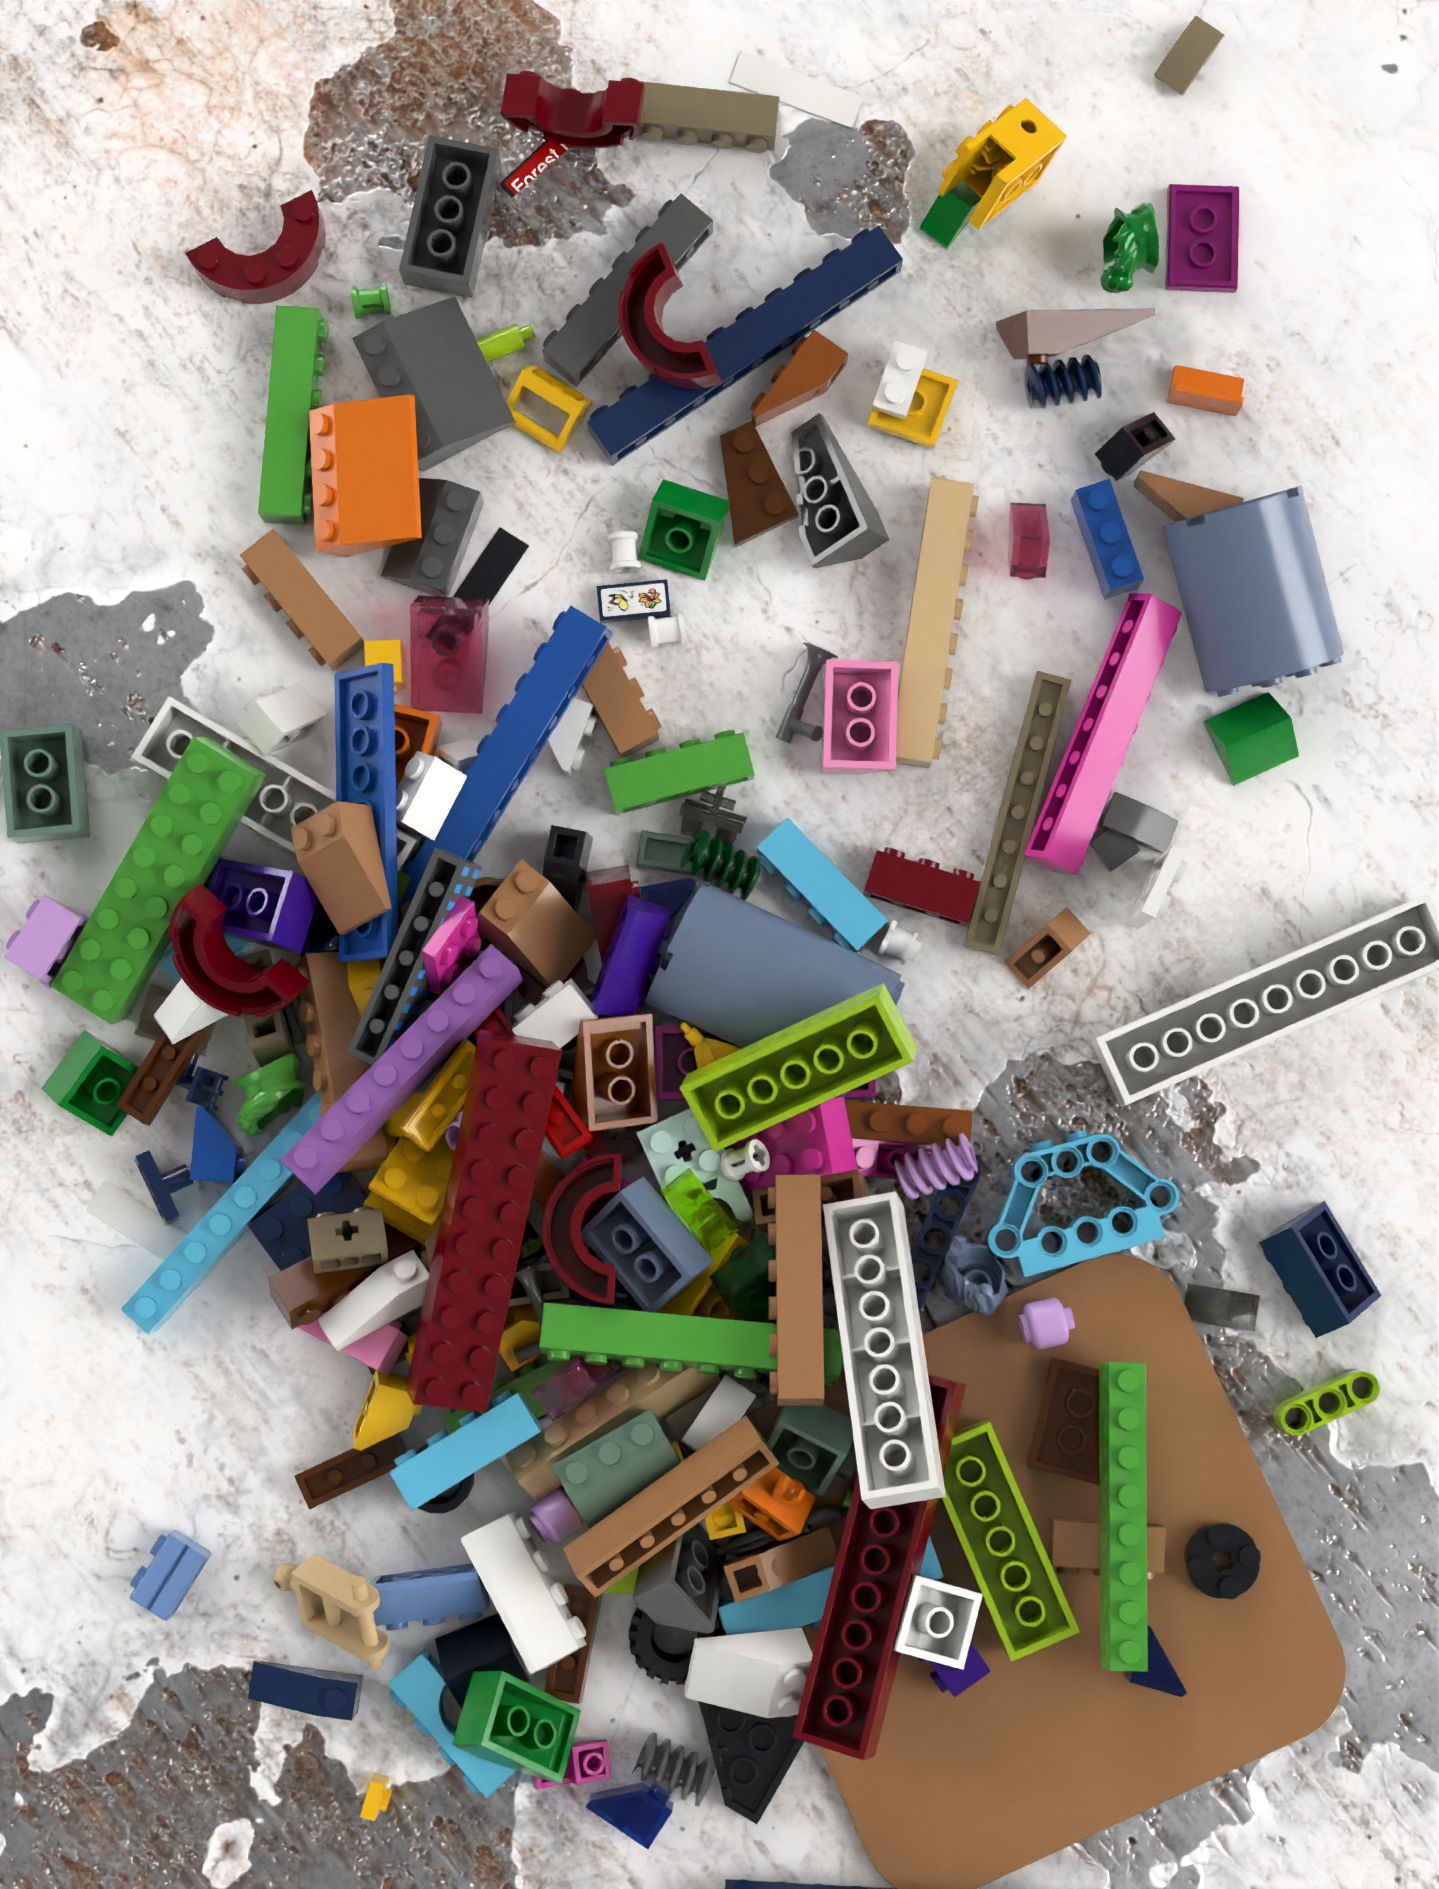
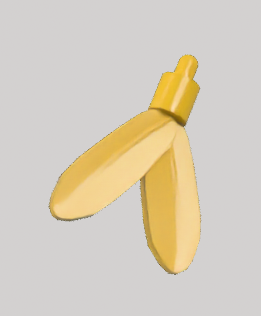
M685 1022L680 1025V1028L686 1033L683 1037L694 1047L697 1069L740 1050L737 1046L711 1038H704L695 1027L690 1028Z

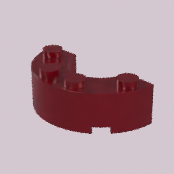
M521 71L519 74L507 73L500 114L508 123L525 133L528 132L529 127L542 132L541 139L549 142L582 148L617 147L623 145L624 138L629 136V140H633L638 134L645 86L643 82L637 79L622 78L621 81L609 80L608 88L604 91L581 93L576 89L558 88L548 83L542 76L531 71Z
M310 190L280 205L284 217L282 233L276 243L265 252L254 255L236 254L225 248L217 237L186 252L185 254L201 280L217 294L240 300L246 304L274 302L289 296L301 288L317 269L318 260L322 249L325 247L324 219L313 191Z
M661 242L637 260L628 273L629 277L623 291L620 292L618 316L623 337L632 353L645 369L669 385L686 389H701L721 384L723 382L711 352L703 340L690 343L673 340L664 333L662 324L664 306L671 295L683 287L671 254L664 243Z
M200 883L178 902L169 924L168 938L172 939L175 952L172 955V959L181 978L201 1000L229 1015L239 1017L241 1014L256 1015L257 1018L281 1010L310 981L284 958L272 965L257 966L248 964L237 957L227 945L222 932L223 917L228 907Z
M622 1154L601 1155L576 1166L554 1188L543 1217L544 1246L549 1261L558 1277L578 1296L595 1304L615 1307L616 1266L601 1263L588 1252L583 1243L582 1227L585 1216L593 1205L605 1198L614 1197L621 1191Z

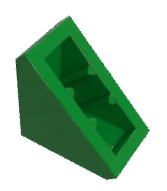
M962 181L943 197L940 194L938 195L919 229L948 249L969 223L968 220L981 198Z

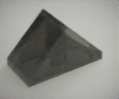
M1187 1283L1184 1304L1191 1317V1321L1255 1332L1260 1295Z

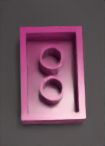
M844 1097L830 1099L735 1143L736 1150L745 1147L748 1141L757 1139L765 1145L770 1157L769 1168L766 1171L760 1173L753 1171L745 1174L742 1179L744 1191L775 1186V1175H820L821 1177L858 1170ZM754 1154V1155H753V1158H757V1157H758L757 1154Z

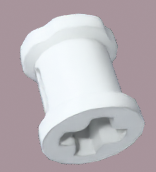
M620 531L607 535V542L611 544L613 562L609 566L611 573L627 574L641 570V563L637 561L635 543L639 540L637 532Z
M678 612L675 617L662 619L648 616L652 648H657L658 644L674 641L687 644L683 612Z
M755 1139L748 1141L745 1147L738 1150L732 1148L722 1152L720 1164L725 1176L735 1182L742 1180L747 1173L766 1171L769 1168L770 1157L765 1145ZM754 1154H757L758 1157H757V1158H753V1155H754Z

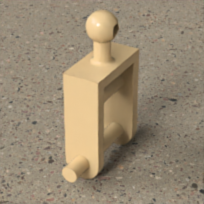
M313 1554L299 1567L290 1563H284L277 1567L273 1574L274 1584L280 1590L295 1591L300 1618L304 1627L361 1660L367 1661L371 1669H378L383 1665L382 1657L389 1650V1641L387 1635L377 1629L375 1625L373 1611L380 1604L379 1592L376 1587L367 1583L364 1576H355L317 1554Z

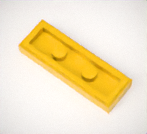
M462 1040L398 1127L399 1130L424 1151L430 1152L464 1106L476 1047L468 1040Z

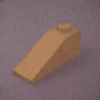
M1142 470L1139 471L1133 485L1174 522L1242 503L1244 500L1242 497Z

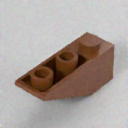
M814 329L807 338L804 336L800 337L791 351L794 357L787 366L781 364L771 378L773 385L767 394L761 392L752 403L750 410L753 411L752 422L754 426L757 427L826 393L847 365L848 353Z

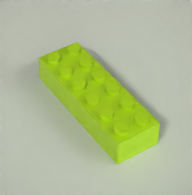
M882 983L688 1073L679 1088L713 1151L716 1152L912 1063L918 1047L885 984Z
M986 1418L954 1432L943 1477L946 1497H942L941 1501L981 1594H983L982 1597L1010 1661L1013 1662L1078 1634L1080 1630L991 1422Z

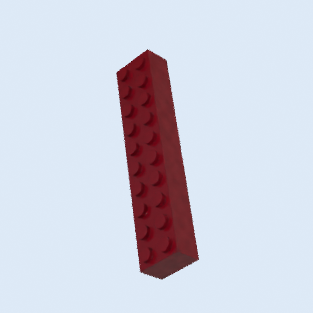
M486 1030L479 1031L405 1389L413 1404L486 1413L562 1050L552 1041Z
M928 1374L944 1477L966 1384ZM857 1475L792 1738L861 1760H867L875 1756L900 1652L894 1651L893 1647L913 1574L920 1575L938 1498L870 1509L861 1499L859 1476Z

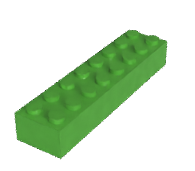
M207 736L193 737L51 987L111 1025L126 1020L172 940L168 938L169 924L176 905L200 883L204 885L267 774Z

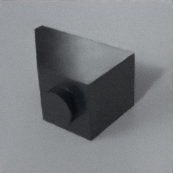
M1153 412L1122 427L1095 453V456L1101 462L1103 470L1118 481L1135 472L1169 446L1176 438Z

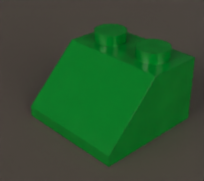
M663 479L652 499L638 559L705 581L723 531L730 501Z
M84 1030L41 1089L58 1106L112 1137L128 1115L118 1108L116 1104L138 1071L139 1066L112 1046Z

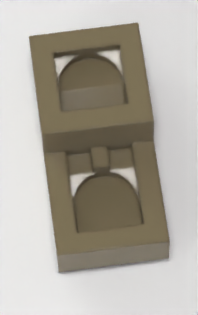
M1195 16L1169 51L1154 76L1181 95H1184L1225 35L1198 16Z

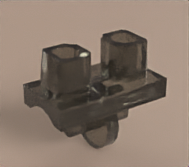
M719 785L716 794L702 790L700 801L712 804V806L692 799H685L679 815L683 816L681 834L694 837L702 830L704 823L717 826L715 836L722 839L723 845L727 843L733 845L738 833H742L747 817L720 809L722 807L734 811L737 801L724 797L726 787Z

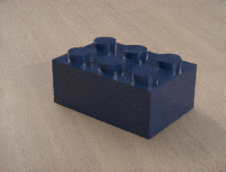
M351 1171L337 1172L316 1195L302 1184L247 1226L279 1270L283 1271L312 1256L307 1219L315 1218L316 1215L324 1212H334L336 1214L351 1213L353 1210L363 1207L369 1195ZM344 1235V1239L350 1237L351 1235Z

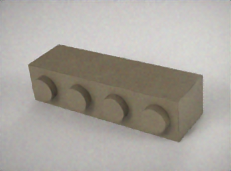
M643 82L645 94L637 136H642L643 139L648 141H661L662 138L673 139L683 145H695L697 142L709 143L719 149H729L732 146L746 147L748 151L763 153L766 150L774 151L779 113V96Z

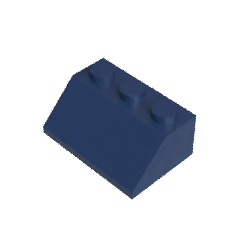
M1325 1201L1278 1227L1258 1242L1264 1251L1266 1259L1272 1264L1283 1283L1285 1291L1293 1299L1302 1315L1304 1323L1311 1329L1315 1338L1350 1324L1382 1296Z

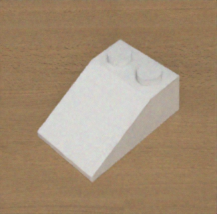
M802 1628L696 1638L684 1690L685 1697L764 1718L798 1715L813 1656Z

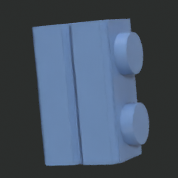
M177 1530L170 1532L167 1537L163 1534L160 1535L150 1551V1554L155 1556L148 1568L141 1566L130 1583V1586L135 1589L129 1598L165 1621L174 1616L212 1554L211 1551Z

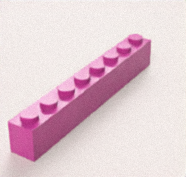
M1129 594L1024 853V856L1054 872L1077 875L1080 866L1083 864L1088 845L1098 827V821L1105 803L1111 795V788L1118 771L1124 763L1125 754L1132 736L1137 730L1138 721L1146 702L1150 698L1151 689L1157 674L1163 666L1164 657L1170 642L1177 631V625L1182 612L1154 594Z

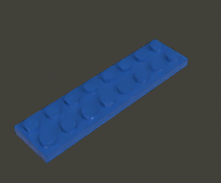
M378 663L334 674L336 801L371 805L392 909L345 935L338 933L339 963L387 959L398 934L393 664Z

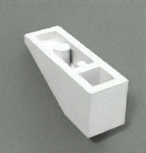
M414 1250L384 1264L318 1319L319 1326L335 1351L344 1348L423 1305L429 1272Z

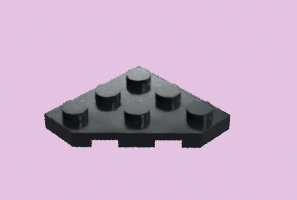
M699 1701L724 1804L755 1824H758L804 1743L802 1740L792 1738L798 1715L764 1718Z

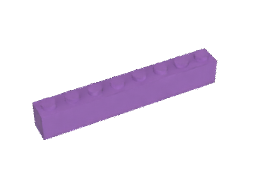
M490 944L280 1161L316 1195L451 1056L462 1040H466L523 981L518 968Z

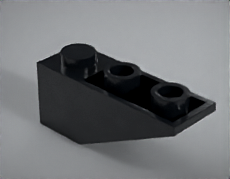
M551 825L542 876L552 883L577 913L593 837L586 831Z

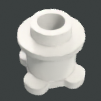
M893 920L878 954L883 956L884 952L901 959V964L904 965L907 959L914 961L922 941L916 939L919 932L916 931L913 934L897 926V921Z

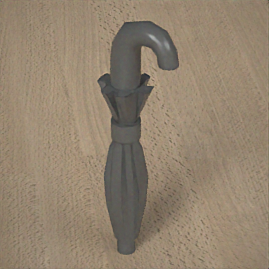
M825 1505L810 1510L801 1532L811 1533V1526L826 1520L829 1526L837 1523L843 1518V1510L836 1505ZM755 1526L724 1543V1546L716 1548L718 1557L726 1554L748 1553L762 1549L777 1539L759 1526Z

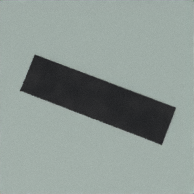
M500 527L426 635V638L455 656L529 545Z

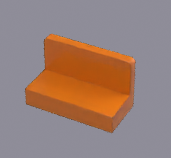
M1175 365L1172 371L1166 403L1236 416L1244 401V397H1241L1244 378Z

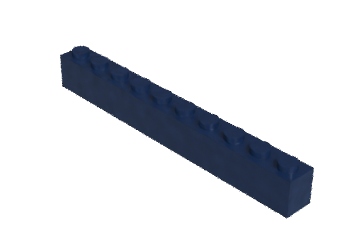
M878 225L871 231L868 229L862 230L852 238V244L841 251L837 248L829 252L822 259L823 263L813 270L811 268L804 269L793 279L794 283L785 289L779 287L770 292L765 297L763 304L755 309L753 307L746 308L735 318L736 322L727 328L721 326L712 331L707 336L705 344L711 352L723 383L708 388L686 389L669 385L650 374L647 382L639 387L633 385L620 394V400L610 407L603 405L596 409L590 415V420L587 421L588 430L612 466L790 347L800 337L806 336L813 329L815 330L901 272L903 258Z

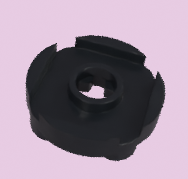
M1220 1523L1201 1527L1190 1537L1185 1547L1184 1561H1186V1570L1190 1581L1200 1591L1214 1598L1235 1599L1254 1584L1260 1569L1261 1554L1248 1533L1233 1524ZM1225 1551H1228L1230 1553L1228 1558L1231 1562L1228 1568L1223 1567L1220 1571L1216 1570L1217 1562L1212 1559L1214 1554L1217 1552L1222 1555Z

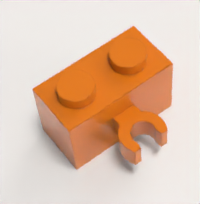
M776 1466L726 1503L780 1542L800 1535L816 1496L806 1490L802 1482L788 1477Z

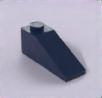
M254 1660L248 1699L315 1716L352 1721L359 1710L363 1675Z

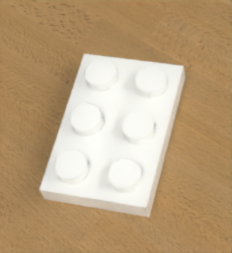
M1172 845L1155 859L1126 924L1139 929L1145 924H1151L1153 920H1157L1159 915L1163 916L1172 897L1166 893L1169 887L1172 888L1175 882H1179L1187 866V863L1182 861L1186 853L1185 850Z

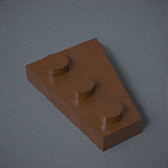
M750 421L720 435L735 547L798 518L799 514L753 422Z

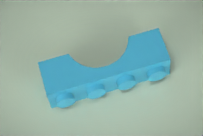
M426 1648L391 1679L388 1685L392 1689L389 1692L392 1699L402 1709L408 1707L416 1716L414 1723L426 1737L432 1735L441 1745L438 1750L442 1757L450 1765L453 1766L456 1763L465 1773L463 1776L465 1783L474 1793L478 1794L481 1791L487 1798L517 1771L481 1759L452 1745L457 1728L449 1721L443 1706V1692L446 1683L443 1678L441 1665Z

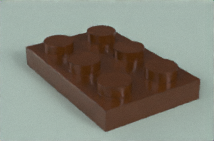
M1052 1357L1026 1466L1099 1485V1369Z

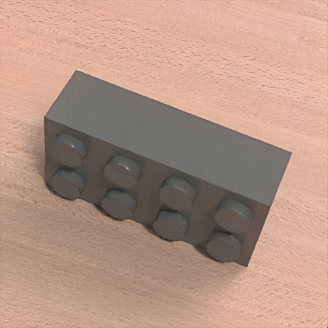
M429 135L399 267L405 285L473 298L502 167L497 148Z

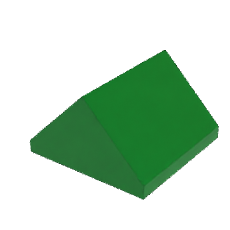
M1269 692L1203 721L1233 786L1299 756L1292 719Z

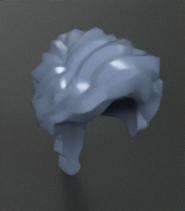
M955 1236V1240L950 1244L949 1251L945 1255V1260L942 1262V1268L940 1269V1275L945 1288L944 1295L946 1298L952 1299L955 1305H962L963 1310H973L976 1313L985 1314L990 1317L996 1312V1308L1002 1304L1008 1292L1004 1281L1007 1270L990 1251L989 1246L967 1243L966 1237Z

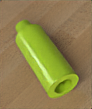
M515 323L476 340L487 363L526 348L524 342L536 336L531 324L518 328Z

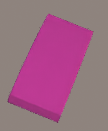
M605 1739L572 1743L562 1784L532 1775L533 1788L538 1790L569 1783L580 1785L612 1778L608 1741Z

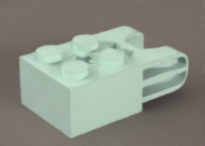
M689 1106L659 1119L658 1123H650L635 1130L669 1207L698 1242L701 1235L696 1223V1210L700 1203L706 1199L714 1197L724 1200L730 1205L738 1220L745 1222L753 1218V1212L739 1181H731L722 1171L720 1161L721 1154L725 1149L713 1151ZM685 1140L687 1145L690 1143L694 1145V1149L690 1151L691 1157L688 1159H683L682 1155L677 1158L674 1154L679 1149L677 1143Z

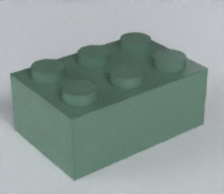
M72 724L0 731L7 838L18 844L90 837L82 731Z

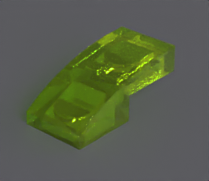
M690 1168L661 1190V1193L709 1252H712L738 1230L737 1226Z

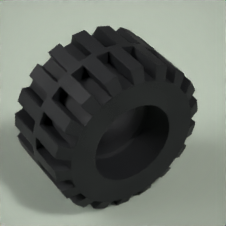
M636 1607L631 1619L628 1637L630 1639L629 1648L631 1655H634L636 1658L635 1663L640 1669L643 1667L647 1671L646 1675L651 1679L654 1677L661 1679L660 1683L669 1684V1681H675L676 1685L685 1684L693 1648L682 1654H670L663 1651L654 1640L653 1632L656 1623L644 1611ZM718 1611L714 1631L708 1634L698 1632L697 1638L722 1636V1626Z

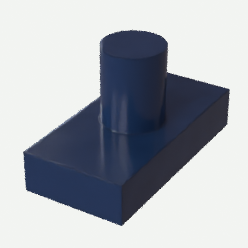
M150 1150L135 1157L136 1165L164 1225L166 1226L179 1220L180 1215L170 1194L194 1184L193 1180H189L190 1172L186 1164L160 1174Z

